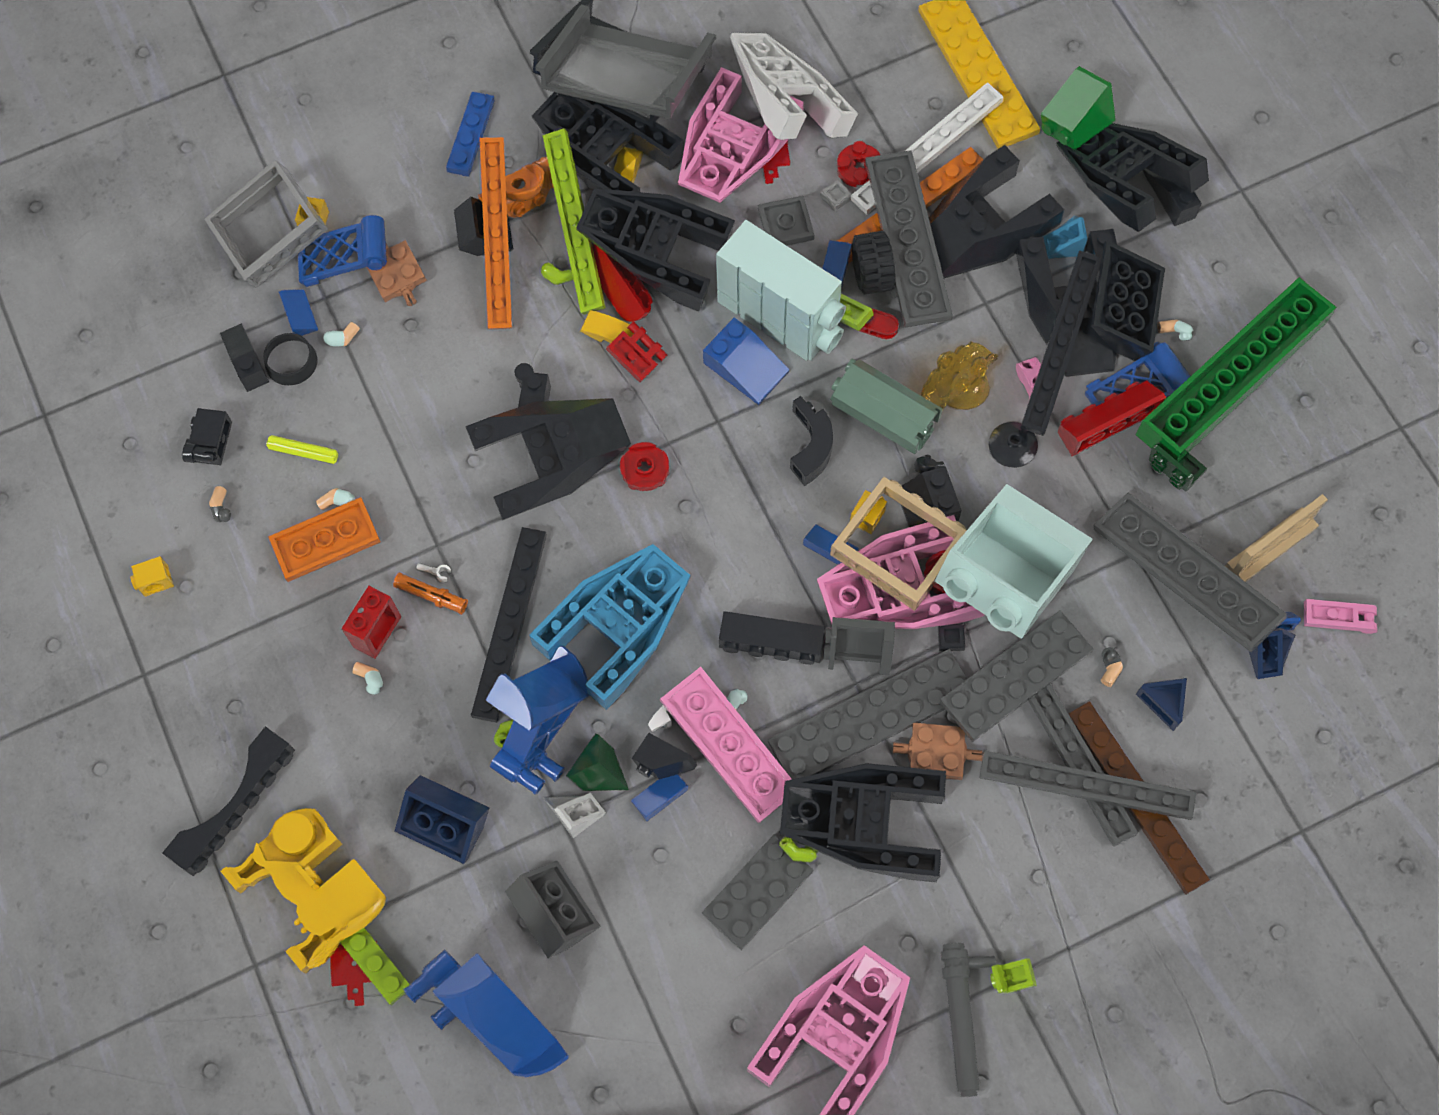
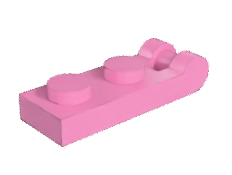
M1306 599L1304 601V626L1361 631L1365 634L1377 632V623L1374 622V616L1377 615V607L1375 605ZM1358 614L1364 616V621H1359Z

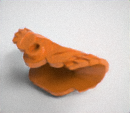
M547 156L505 176L508 216L512 218L522 217L526 212L545 203L549 190L553 188ZM523 181L525 183V186L523 188L518 189L521 182ZM481 193V194H478V198H479L481 201H482V193Z

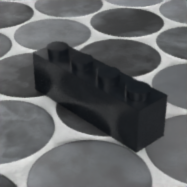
M723 611L719 634V648H723L725 652L729 653L743 651L748 652L749 655L754 657L770 655L780 661L796 659L802 664L812 665L814 662L820 663L825 626Z

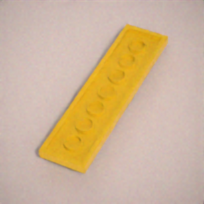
M932 0L919 5L918 12L967 97L972 96L987 82L1004 97L1003 102L981 120L997 149L1004 145L1010 146L1040 133L1039 125L966 1Z

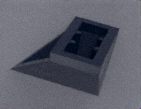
M1276 628L1252 652H1249L1257 679L1283 675V666L1296 636L1295 634L1283 628Z
M1187 678L1145 683L1136 693L1172 731L1183 721Z

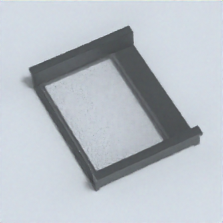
M580 5L536 65V71L540 72L541 85L544 90L671 119L673 112L707 59L712 56V44L716 39V34L707 33L698 48L593 25L590 23L589 6Z

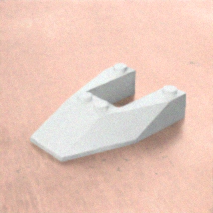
M731 33L730 39L746 85L765 125L771 130L774 137L780 140L796 139L807 116L790 96L804 102L803 108L819 124L827 136L831 138L848 136L858 113L817 70L766 33Z

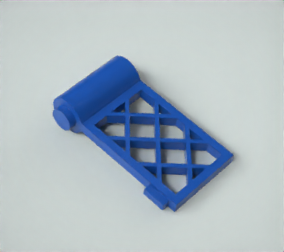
M369 215L363 217L361 223L320 235L308 245H316L309 257L305 255V249L298 253L299 282L308 287L319 284L321 279L368 267L370 270H380L387 264L384 219L380 216ZM357 233V237L351 245L346 242L350 234ZM337 239L330 251L325 248L329 240ZM344 244L349 248L340 258L335 254ZM323 250L327 255L319 264L314 260ZM354 251L358 253V261L346 262ZM333 257L339 260L333 268H325ZM312 263L315 264L317 268L314 272L306 275V270Z
M1156 342L1154 343L1152 353L1138 359L1102 382L1098 378L1088 384L1085 395L1091 404H1096L1097 406L1103 402L1098 401L1093 394L1100 390L1110 392V395L1125 392L1126 390L1114 388L1115 381L1123 378L1130 380V385L1133 381H1149L1151 384L1159 385L1165 391L1166 398H1168L1191 375L1166 342L1161 344ZM1145 364L1150 371L1149 378L1135 376L1136 368Z

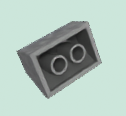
M558 861L521 874L505 891L548 959L568 950L600 927V924Z

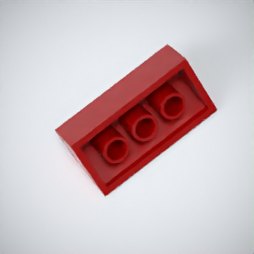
M1149 381L1141 384L1139 382L1132 383L1125 389V392L1119 395L1113 393L1106 397L1103 403L1097 406L1096 404H1091L1083 409L1082 414L1076 417L1070 415L1064 418L1057 432L1071 456H1074L1144 420L1166 399L1165 394Z

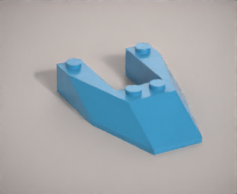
M652 544L583 580L529 635L531 643L551 661L560 646H566L590 623L617 646L619 650L585 684L587 693L607 710L626 690L657 649L691 575Z

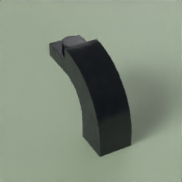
M799 396L793 400L792 411L810 433L811 441L805 449L790 458V469L801 483L806 486L824 471L830 460L833 429L830 418L824 409L816 413L814 406L809 401L806 402L802 396Z

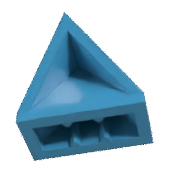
M1074 215L1058 229L1043 236L1048 259L1076 257L1079 251H1084L1087 242L1084 218Z

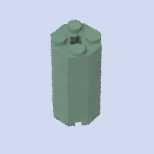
M852 358L845 368L846 373L842 378L838 377L832 385L831 389L834 391L830 399L832 405L911 453L916 454L917 450L922 449L933 433V420L938 423L941 418L942 408L862 360L856 361Z

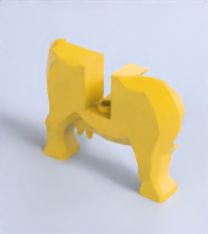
M310 808L294 810L282 815L275 821L269 835L260 843L256 842L254 852L250 854L241 866L225 867L221 870V873L239 893L244 892L248 886H255L259 881L271 876L282 896L297 905L296 912L298 918L294 921V925L302 923L303 927L300 932L304 934L309 931L310 934L303 943L291 946L285 952L305 974L310 969L317 968L326 963L342 940L366 927L381 912L386 900V896L355 859H352L325 883L313 870L343 844L329 829L317 810Z

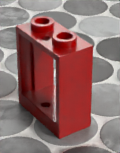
M368 585L341 629L353 648L376 659L402 616L391 596ZM363 608V612L359 613L358 610Z

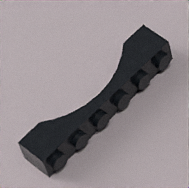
M265 726L248 747V762L245 775L230 802L208 821L193 828L180 831L162 854L193 877L196 873H200L208 864L207 859L211 854L223 846L227 834L240 825L243 819L242 816L248 808L251 809L257 804L260 793L265 787L268 788L273 784L276 774L281 767L289 764L295 749Z

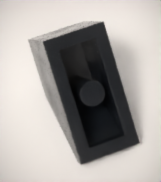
M651 733L647 734L632 757V760L638 766L636 770L647 778L652 775L659 780L694 770L697 766L691 755Z

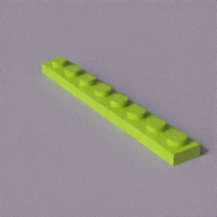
M565 129L543 135L579 307L581 313L585 315L590 310L598 311L605 309L606 306L592 242L576 230L584 212V206L568 132Z

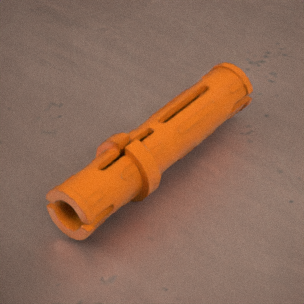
M400 572L396 575L393 582V587L431 601L435 603L436 607H445L461 615L465 612L468 605L467 599L449 593L448 589L436 588Z

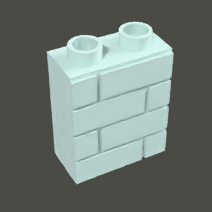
M745 220L716 254L718 303L736 315L740 314L741 318L759 330L763 329L765 334L780 344H786V348L806 361L808 359L811 361L820 349L829 354L837 346L844 332V329L838 326L846 311V306L840 303L842 281L751 222Z
M1006 484L951 548L935 582L943 587L945 593L951 599L957 602H966L986 615L989 622L998 630L1010 631L1022 639L1074 572L1093 539Z

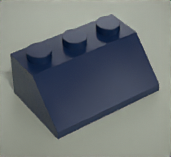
M420 775L405 790L395 832L465 864L484 829L490 807Z

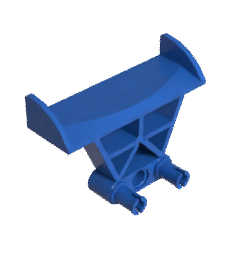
M560 646L549 663L515 680H512L506 674H501L486 698L487 702L513 719L504 745L492 760L490 768L511 783L519 782L533 792L534 795L538 794L542 789L545 780L531 772L533 769L540 770L553 779L554 782L563 774L565 768L547 757L546 748L578 703L589 697L585 685L588 682L585 670L577 657L565 646Z
M443 950L423 967L422 975L403 989L407 996L416 1003L420 997L434 986L436 989L432 992L444 1004L434 1015H431L434 1023L442 1030L457 1017L514 1076L531 1077L542 1075L555 1069L569 1058V1055L556 1037L549 1032L478 953L461 966L446 950Z

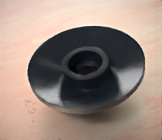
M1006 422L999 425L993 430L989 438V450L992 457L1006 467L1017 468L1025 466L1033 460L1037 453L1038 441L1036 435L1033 432L1021 429V423ZM1010 439H1016L1019 443L1014 444Z

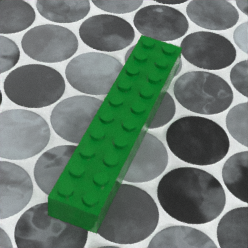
M1300 277L1297 278L1142 420L1135 435L1150 448L1157 444L1179 462L1329 321L1337 307Z

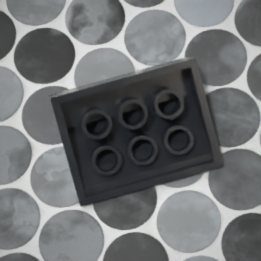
M1106 240L1103 247L1091 327L1115 353L1137 361L1152 353L1154 349L1165 267Z

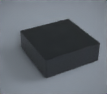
M964 624L938 626L939 651H946L948 649L951 651L965 650Z

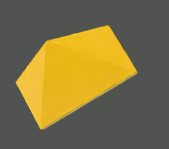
M624 147L619 152L614 171L634 183L643 152Z

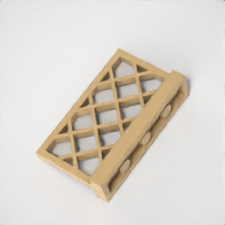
M1322 494L1305 508L1301 507L1227 562L1225 567L1247 582L1318 528L1319 525L1314 520V517L1328 499Z

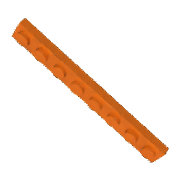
M504 137L480 138L488 329H512Z
M971 147L920 182L926 208L945 196L983 160ZM874 214L837 241L852 244L855 235L881 231L878 214ZM851 250V254H850V258H849L848 264H849L851 261H853V260H852V250Z

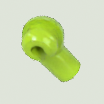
M785 837L779 843V846L793 861L812 862L817 858L818 851L804 846V848L798 847L791 838Z

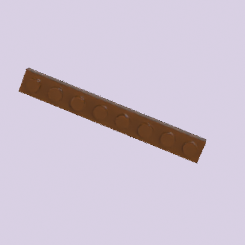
M1090 701L1068 713L1104 774L1144 782ZM1128 808L1185 895L1210 880L1167 815Z

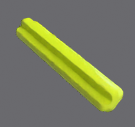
M273 435L268 437L267 447L270 450L332 464L336 463L338 453L335 449Z

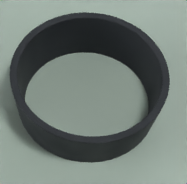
M284 333L274 337L266 345L263 353L268 376L281 385L292 386L306 381L314 373L317 366L316 351L304 337L295 333ZM287 341L305 343L309 349V356L305 365L298 371L281 374L268 366V357L279 344Z

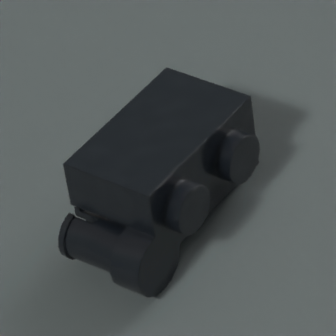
M519 364L514 370L515 378L520 383L519 386L521 388L518 407L537 401H549L551 385L548 374L534 373L533 367L530 364Z
M197 408L196 415L191 419L192 431L190 438L186 440L182 451L184 462L221 466L232 425V420L226 411Z

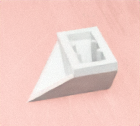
M591 793L583 796L543 797L573 838L606 813Z

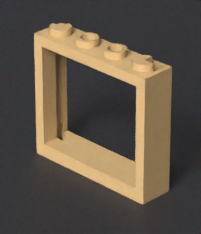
M883 477L832 544L830 555L916 611L936 583L935 579L949 551L967 530L960 522L952 521L945 517V514L940 509L925 504L923 499L917 494H910L902 489V486L897 481L888 480ZM883 493L954 539L917 590L846 544Z

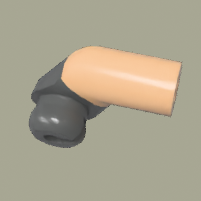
M217 486L213 491L209 506L216 521L220 523L222 521L228 522L231 518L230 510L227 508L223 509L222 505L227 491L224 487Z
M1108 647L1102 652L1103 662L1107 671L1100 681L1105 686L1112 687L1123 670V664L1118 652Z

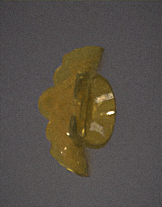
M972 341L965 346H959L955 352L948 351L942 353L937 359V369H934L929 374L926 383L923 385L921 396L942 408V411L947 405L962 410L978 407L984 403L990 390L985 374L987 367L993 364L999 356L990 352L983 345Z

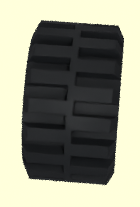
M884 231L855 235L852 241V260L857 285L862 294L866 295L893 290L895 284V264L891 243Z

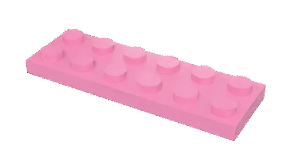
M702 667L698 668L660 698V702L758 823L783 804L785 781L792 780L791 777Z

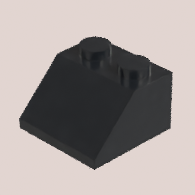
M469 197L454 209L458 246L460 251L482 256L485 255L483 204L480 199ZM507 215L508 249L512 251L513 242L509 216Z
M946 466L923 472L902 485V489L908 493L917 494L923 499L925 504L940 509L945 514V517L954 515L956 521L959 522L962 510ZM901 505L909 528L927 523L926 520Z

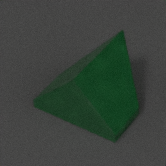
M595 733L566 774V777L583 791L629 790L614 748L599 734Z

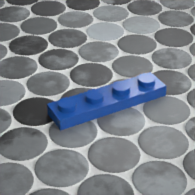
M471 92L446 165L447 172L470 176L480 146V138L483 137L495 102L493 95Z

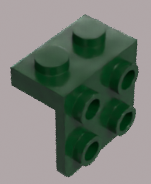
M1157 444L1151 448L1149 456L1150 466L1160 474L1163 472L1170 478L1169 482L1179 490L1182 488L1187 492L1207 471V468L1189 452L1177 462Z

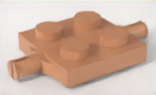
M406 240L389 248L386 244L387 264L380 270H370L368 267L367 269L385 302L395 297L403 296L407 305L412 306L411 301L415 304L417 300L411 291L427 280Z
M913 723L912 737L909 744L893 742L892 753L908 754L911 768L946 771V779L962 780L963 766L966 760L982 761V750L967 749L965 732L956 726Z

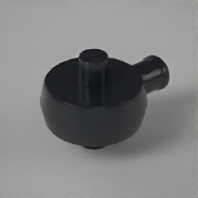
M930 455L917 458L914 464L915 471L920 474L944 467L943 461L936 462Z

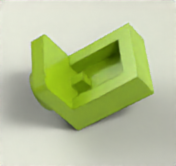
M1029 958L1004 965L991 966L993 972L990 975L991 982L998 993L1008 994L1037 986Z

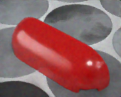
M594 245L593 251L601 288L618 314L629 322L645 318L651 311L653 299L641 280L597 245Z

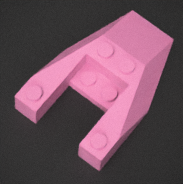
M722 67L690 118L678 185L719 203L772 159L789 140L777 139L765 124L763 128H760L729 114L742 92V76ZM791 97L793 101L803 110L804 102Z
M954 515L947 517L952 521H956ZM927 522L882 535L858 552L917 590L924 581L918 560L946 550L954 539ZM840 563L817 579L831 624L832 618L836 617L895 622V629H919L958 624L984 616L983 613L968 603L957 602L946 593L930 597L928 593L916 611H914L843 563Z
M866 946L861 947L794 998L747 1067V1072L770 1088L803 1039L847 1071V1074L820 1115H854L888 1064L910 977Z

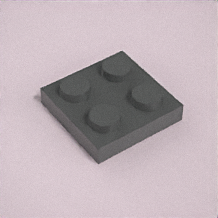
M804 195L758 205L763 230L787 246L814 240L815 235Z

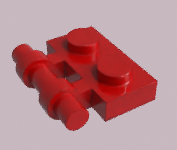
M633 321L627 327L633 335L630 337L623 330L607 346L606 350L641 383L658 365L652 357L655 355L660 361H663L667 354L661 349L663 346L658 341L655 343L646 334L647 330L645 328L639 327ZM638 340L649 349L647 352L636 343Z

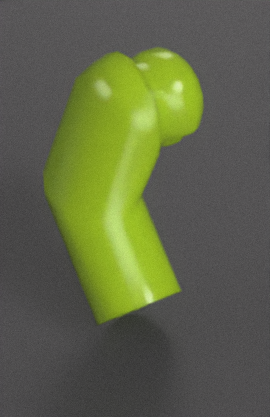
M545 263L541 267L542 276L555 285L574 280L571 269L560 271L551 263Z
M513 719L502 722L499 725L494 736V742L498 747H503Z

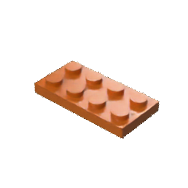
M361 497L268 536L287 582L381 542Z

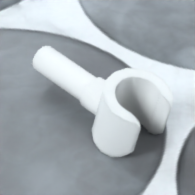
M419 563L417 565L418 570L435 575L441 583L447 582L448 578L441 576L439 573L442 571L451 573V569L447 565H440L438 568Z

